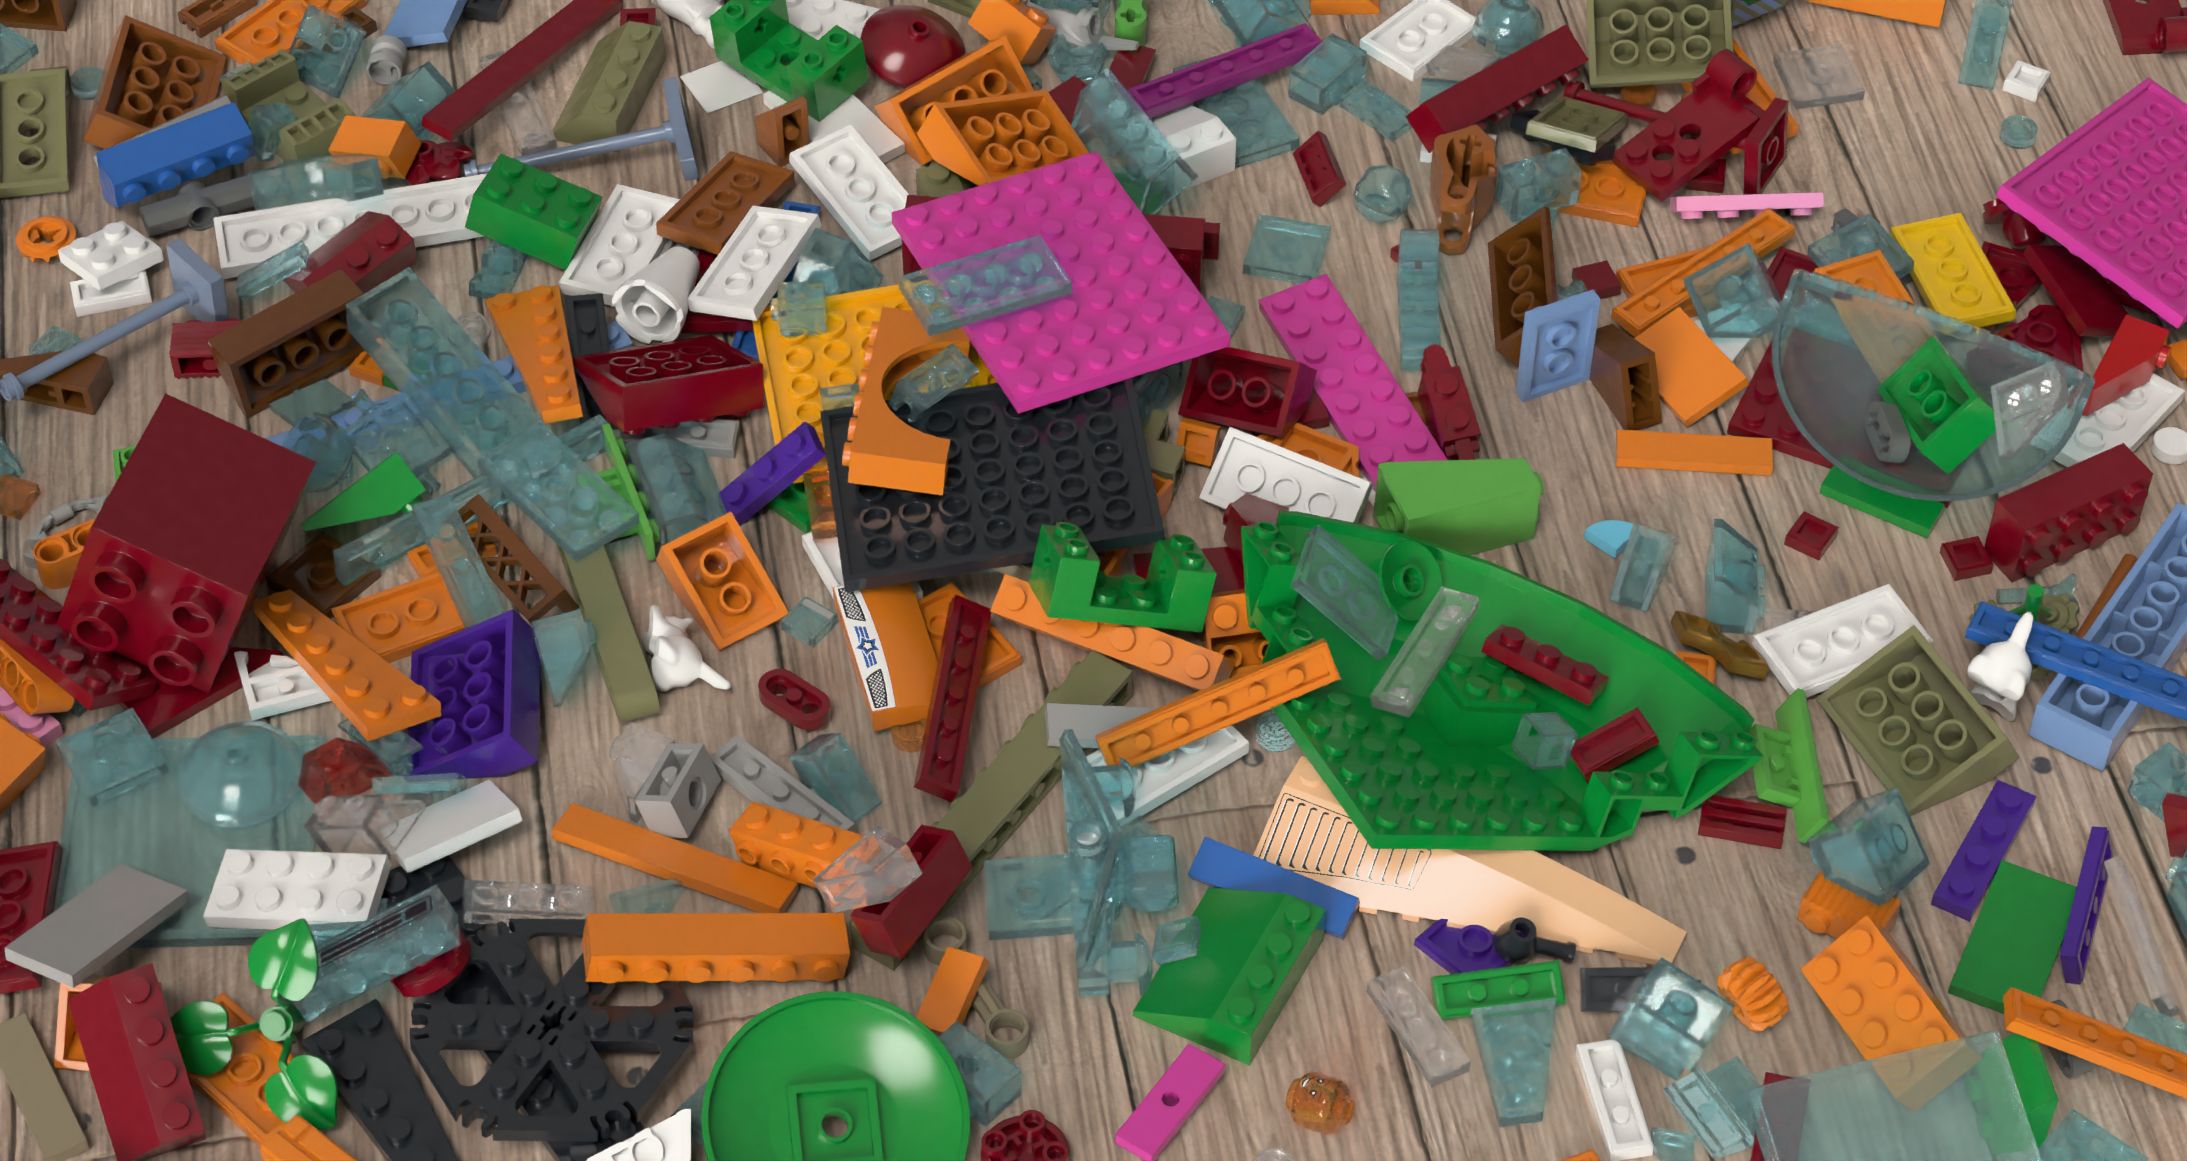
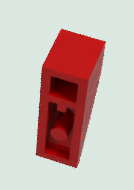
M2126 314L2086 388L2080 414L2088 416L2149 382L2157 367L2163 369L2171 352V347L2166 346L2170 330Z

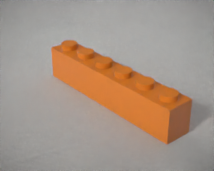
M1007 574L1003 577L990 612L1006 621L1091 652L1093 650L1113 661L1196 692L1228 679L1235 664L1225 655L1150 627L1047 617L1029 583Z
M587 913L582 937L586 982L616 983L645 981L648 983H658L661 981H689L700 983L704 981H733L741 983L746 981L788 982L791 980L829 982L844 979L850 957L844 913Z

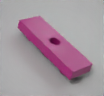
M1188 1043L1115 1134V1144L1145 1161H1155L1225 1073V1063Z

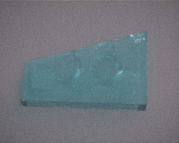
M1556 998L1471 1009L1470 1021L1499 1127L1541 1122L1543 1119Z

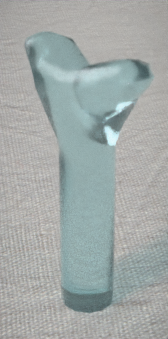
M2072 573L2055 585L2043 587V596L2046 594L2058 596L2066 593L2070 597V602H2075L2079 605L2073 596L2077 582L2076 575ZM2028 588L1997 589V604L2025 603Z

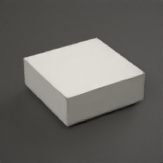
M2017 60L2005 79L2002 90L2036 102L2049 82L2051 72Z

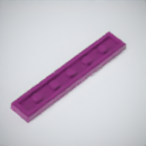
M1304 23L1127 89L1125 99L1144 120H1148L1324 53L1325 43Z

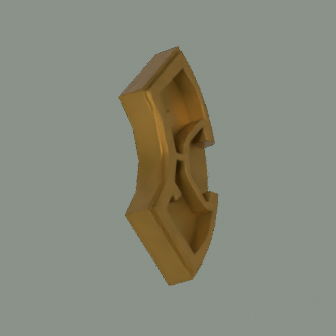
M1679 610L1674 612L1670 623L1680 643L1695 647L1711 655L1728 672L1765 679L1769 670L1767 662L1745 640L1742 639L1737 643L1721 634L1722 626L1687 612Z

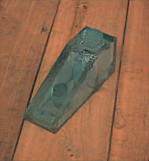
M1976 0L1958 84L1990 90L1994 89L2013 0Z

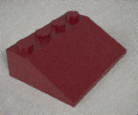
M713 335L573 357L575 368L607 422L622 430L624 434L638 435L644 433L645 428L657 426L664 429H673L679 427L681 422L692 420L699 423L714 421L715 416L721 415L742 417L749 415L750 410L764 408L763 364Z

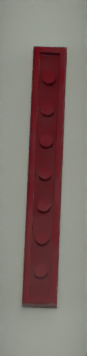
M573 0L422 116V127L452 142L622 9L623 0Z

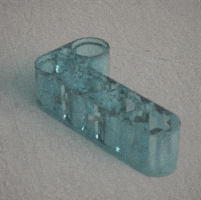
M1400 230L1397 262V296L1401 370H1420L1425 348L1428 345L1431 346V344L1440 345L1437 281L1439 230Z

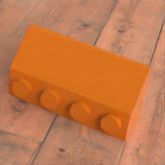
M1006 35L986 42L876 104L874 107L881 121L905 143V151L922 166L933 160V158L918 137L917 132L935 103L1031 92L1034 89Z

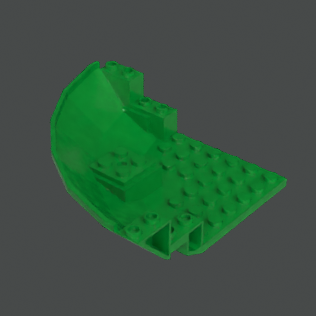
M1279 511L1276 525L1267 521H1257L1255 526H1241L1247 620L1249 628L1259 629L1269 642L1262 664L1324 638L1341 678L1275 706L1272 709L1372 849L1592 851L1633 835L1642 810H1667L1674 819L1686 815L1764 758L1763 754L1755 746L1756 738L1748 733L1755 719L1742 705L1670 650L1578 599L1495 563L1393 530L1298 511ZM1405 540L1415 541L1425 546L1437 560L1443 578V594L1438 608L1428 618L1418 621H1409L1396 615L1385 602L1379 585V565L1385 551L1391 545ZM1502 624L1516 627L1522 630L1526 636L1542 644L1555 646L1562 654L1578 662L1593 665L1598 672L1609 677L1605 691L1588 706L1482 653L1481 650L1485 638ZM1638 707L1656 733L1659 744L1607 772H1593L1590 781L1586 782L1568 755L1565 746Z

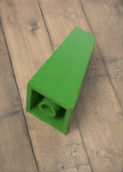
M1526 458L1384 462L1378 464L1373 517L1379 528L1404 533L1446 548L1473 555L1534 539L1536 522L1540 519L1538 505L1540 495L1544 491L1543 482L1540 475L1532 471Z

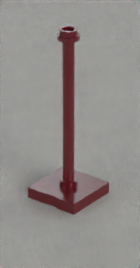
M1580 81L1575 83L1569 82L1563 93L1565 97L1625 112L1629 115L1628 117L1647 123H1653L1665 114L1662 111L1585 90L1584 83ZM1775 97L1748 137L1735 146V148L1745 150L1743 195L1762 194L1787 157L1789 101ZM1688 133L1689 135H1693L1696 137L1700 136L1697 133Z

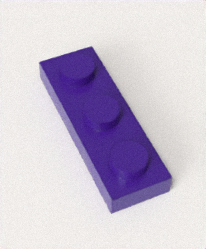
M804 421L719 492L726 512H732L739 526L826 455L815 428Z

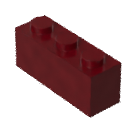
M921 824L851 913L850 917L870 952L903 959L973 868L954 831Z

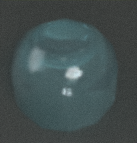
M1389 165L1369 167L1363 177L1357 182L1353 192V202L1357 211L1366 219L1380 224L1397 220L1406 210L1412 196L1410 180L1401 170Z

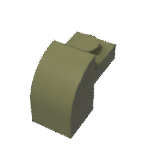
M1154 409L1148 423H1141L1151 471L1157 476L1174 481L1173 500L1185 474L1186 447L1167 443L1169 413Z

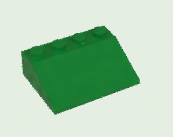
M1209 887L1167 956L1196 949V954L1162 963L1134 1008L1133 1016L1250 1066L1324 940L1326 909L1287 893Z

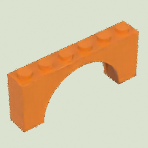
M882 307L879 322L872 321L869 344L872 345H867L864 368L869 369H861L859 392L863 393L856 392L853 416H858V418H850L848 441H852V443L845 442L842 466H849L848 483L943 495L948 472L951 439L932 436L907 425L890 410L885 402V398L897 386L918 376L937 372L967 373L972 343L954 316Z

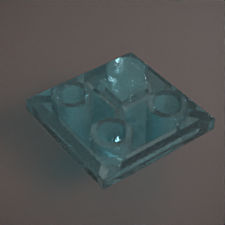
M308 4L288 52L296 58L300 80L335 98H340L366 32L360 24L332 10Z
M815 228L800 255L786 303L879 288L883 281V274L850 240Z

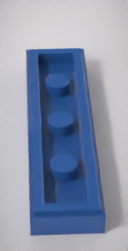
M1204 837L1188 872V876L1191 879L1213 888L1287 893L1326 909L1324 932L1344 940L1360 904V900L1356 896L1208 837Z

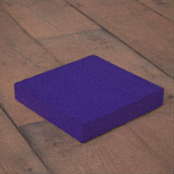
M1441 918L1415 938L1414 946L1450 974L1510 967L1513 965V963L1503 960L1496 953L1493 946L1494 935L1481 925H1468L1463 929L1448 927L1447 921L1449 919ZM1516 931L1520 937H1526L1524 933Z

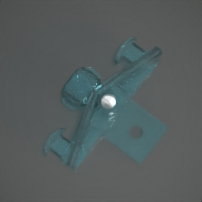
M1073 729L1064 730L1059 743L1068 854L984 860L989 940L1074 934L1079 997L1108 995L1109 984L1138 981L1140 996L1148 991L1152 979V959L1149 946L1145 938L1139 933H1135L1134 941L1111 942L1113 923L1120 915L1124 902L1136 911L1144 910L1145 912L1175 908L1179 904L1174 838L1171 835L1131 837L1122 848H1118L1123 830L1110 805L1123 804L1124 819L1129 817L1134 811L1137 786L1133 769L1130 763L1121 757L1120 765L1092 767ZM1027 891H1033L1040 895L1036 901L1031 903H1025L1018 899L1020 894Z

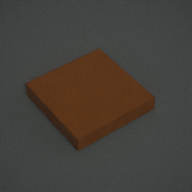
M322 531L267 576L266 580L268 587L273 591L283 592L291 589L329 619H332V608L352 602L381 577L380 568Z

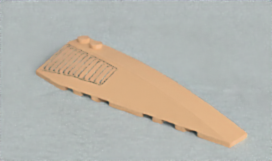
M1304 756L1300 757L1286 780L1253 855L1358 897L1360 900L1359 912L1377 915L1378 910L1402 914L1403 920L1415 922L1425 918L1438 921L1441 918L1449 919L1447 921L1448 927L1463 929L1468 925H1481L1487 928L1493 935L1506 921L1524 917L1534 923L1537 937L1564 943L1568 941L1576 944V951L1593 954V950H1605L1614 952L1616 958L1670 968L1687 936L1685 930L1650 910L1533 850L1372 849L1311 762Z

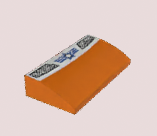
M912 583L895 584L846 593L844 585L832 587L835 609L873 731L927 719L938 661Z

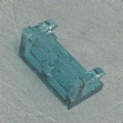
M951 344L900 378L888 404L896 411L906 402L911 409L908 421L914 422L921 417L923 411L954 390L967 386L971 379L978 375L980 370L954 344Z

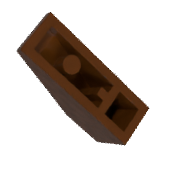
M63 351L0 359V380L8 372L17 376ZM93 353L24 389V398L20 400L95 415L113 385L108 359L105 356Z

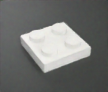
M122 220L110 223L102 230L87 237L77 238L70 245L58 250L61 263L98 290L107 288L164 261L161 247Z

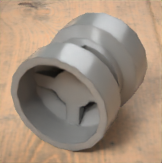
M383 35L373 41L370 51L371 56L366 66V74L373 82L390 86L396 84L401 78L403 64L407 56V47L399 38Z

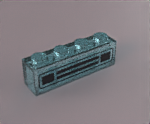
M434 885L316 945L319 962L317 982L310 994L302 1000L292 1001L305 1020L309 1022L461 945L457 913L438 886Z

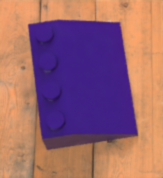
M514 609L412 652L411 680L423 686L428 693L440 701L441 716L408 727L406 779L415 783L505 776L538 762L540 635Z

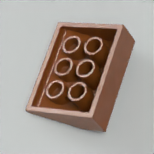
M125 15L111 43L83 141L103 149H108L215 100L227 56Z

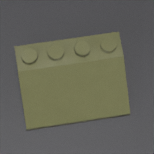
M1587 0L1590 88L1693 82L1706 72L1708 63L1719 51L1729 49L1733 52L1730 0Z
M1915 625L1816 698L1909 817L1987 783L2020 758L2006 735Z

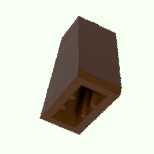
M1613 324L1597 328L1590 381L1624 430H1640L1662 423L1655 352Z

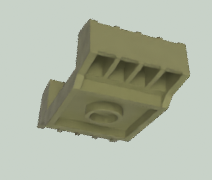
M284 49L264 58V60L256 64H252L243 71L237 72L232 77L222 80L223 95H227L230 102L236 104L250 131L283 161H290L300 170L306 168L305 166L314 161H319L325 155L331 154L328 149L345 115L355 116V113L341 98L326 104L301 82L296 58Z

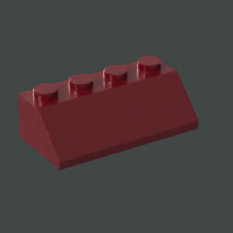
M153 963L109 976L68 999L117 1161H142L207 1140Z

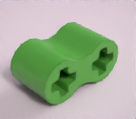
M1116 0L1115 38L1139 41V45L1145 46L1148 0Z

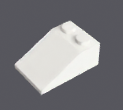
M1187 104L1148 120L1138 116L1118 124V130L1155 175L1163 177V184L1172 195L1235 171V136L1217 116L1195 106Z

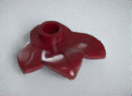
M420 140L422 144L405 178L410 185L429 183L431 178L440 180L460 178L461 168L459 162L472 159L474 157L473 152L469 147L458 142L436 144L432 141Z

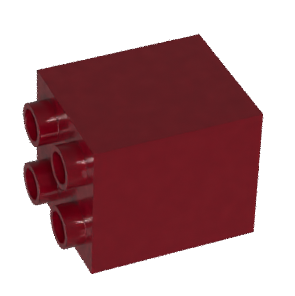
M165 393L91 526L56 626L72 632L80 644L98 652L114 651L148 666L151 672L165 683L174 686L191 685L209 693L278 557L316 462Z

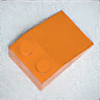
M732 512L661 546L656 561L677 597L718 651L789 616L790 613Z

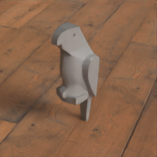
M1021 0L1029 7H1036L1047 14L1049 17L1047 21L1057 28L1046 46L1053 53L1101 54L1103 50H1137L1140 46L1139 41L1115 38L1108 35L1103 30L1104 21L1100 8L1092 7L1089 11L1084 8L1079 13L1063 8H1044L1028 0Z

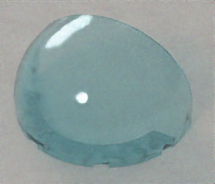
M1794 269L1773 329L1772 365L1775 381L1788 414L1803 436L1828 461L1857 480L1879 490L1919 500L1961 501L1981 498L2016 486L2038 473L2059 454L2073 435L2096 381L2092 375L2076 369L2077 367L2014 340L2010 341L1998 335H1993L1991 331L1900 298H1891L1890 296L1877 293V291L1820 273H1810L1802 269ZM1932 336L1936 337L1991 399L2006 420L1994 434L1989 436L1949 474L1945 473L1922 454L1912 439L1909 454L1903 463L1898 464L1879 460L1864 427V416L1868 405L1874 400L1884 401L1877 388Z

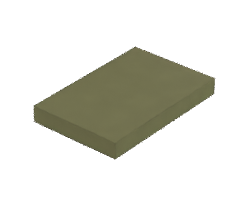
M1562 96L1528 122L1526 134L1595 153L1627 126L1629 115L1625 112Z

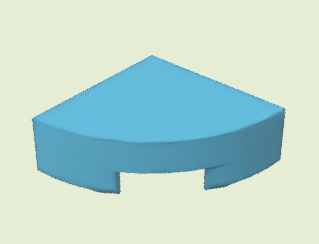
M1620 520L1601 521L1585 529L1584 539L1613 558H1616L1639 537L1640 527Z

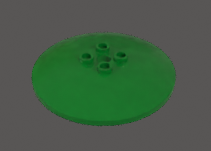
M824 991L793 997L771 1006L748 1021L730 1039L716 1060L707 1081L703 1097L701 1130L707 1161H964L969 1143L970 1109L964 1082L954 1059L938 1037L920 1020L896 1005L876 997L852 992ZM829 1117H839L846 1123L847 1131L840 1137H831L824 1132L822 1123Z

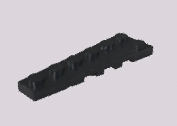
M377 999L370 1001L301 1041L303 1051L306 1054L322 1058L332 1068L337 1080L338 1097L387 1161H458Z

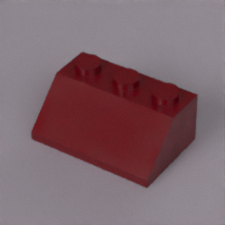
M367 211L281 277L297 293L342 269L364 293L367 301L417 263L414 239L390 215Z
M1232 347L1192 358L1178 415L1285 438L1308 408L1317 370L1298 361Z

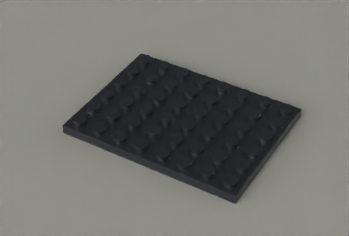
M1132 378L1019 414L998 383L885 401L890 410L912 428L932 436L951 439L948 472L943 495L848 483L849 466H842L843 449L845 442L852 443V441H848L850 418H858V416H853L854 406L820 411L845 593L1032 563L1042 524L1056 526L1058 522H1068L1078 526L1095 552L1165 540Z

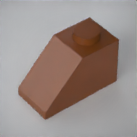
M803 96L755 116L757 144L777 166L782 167L789 164L791 152L810 144L807 100Z

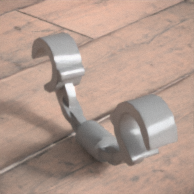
M107 494L101 498L94 497L76 500L69 504L65 502L49 511V515L40 521L37 529L28 538L30 549L33 550L38 541L47 537L45 531L51 525L55 524L57 526L73 517L75 511L90 509L98 515L107 499ZM23 553L26 565L37 569L33 554Z

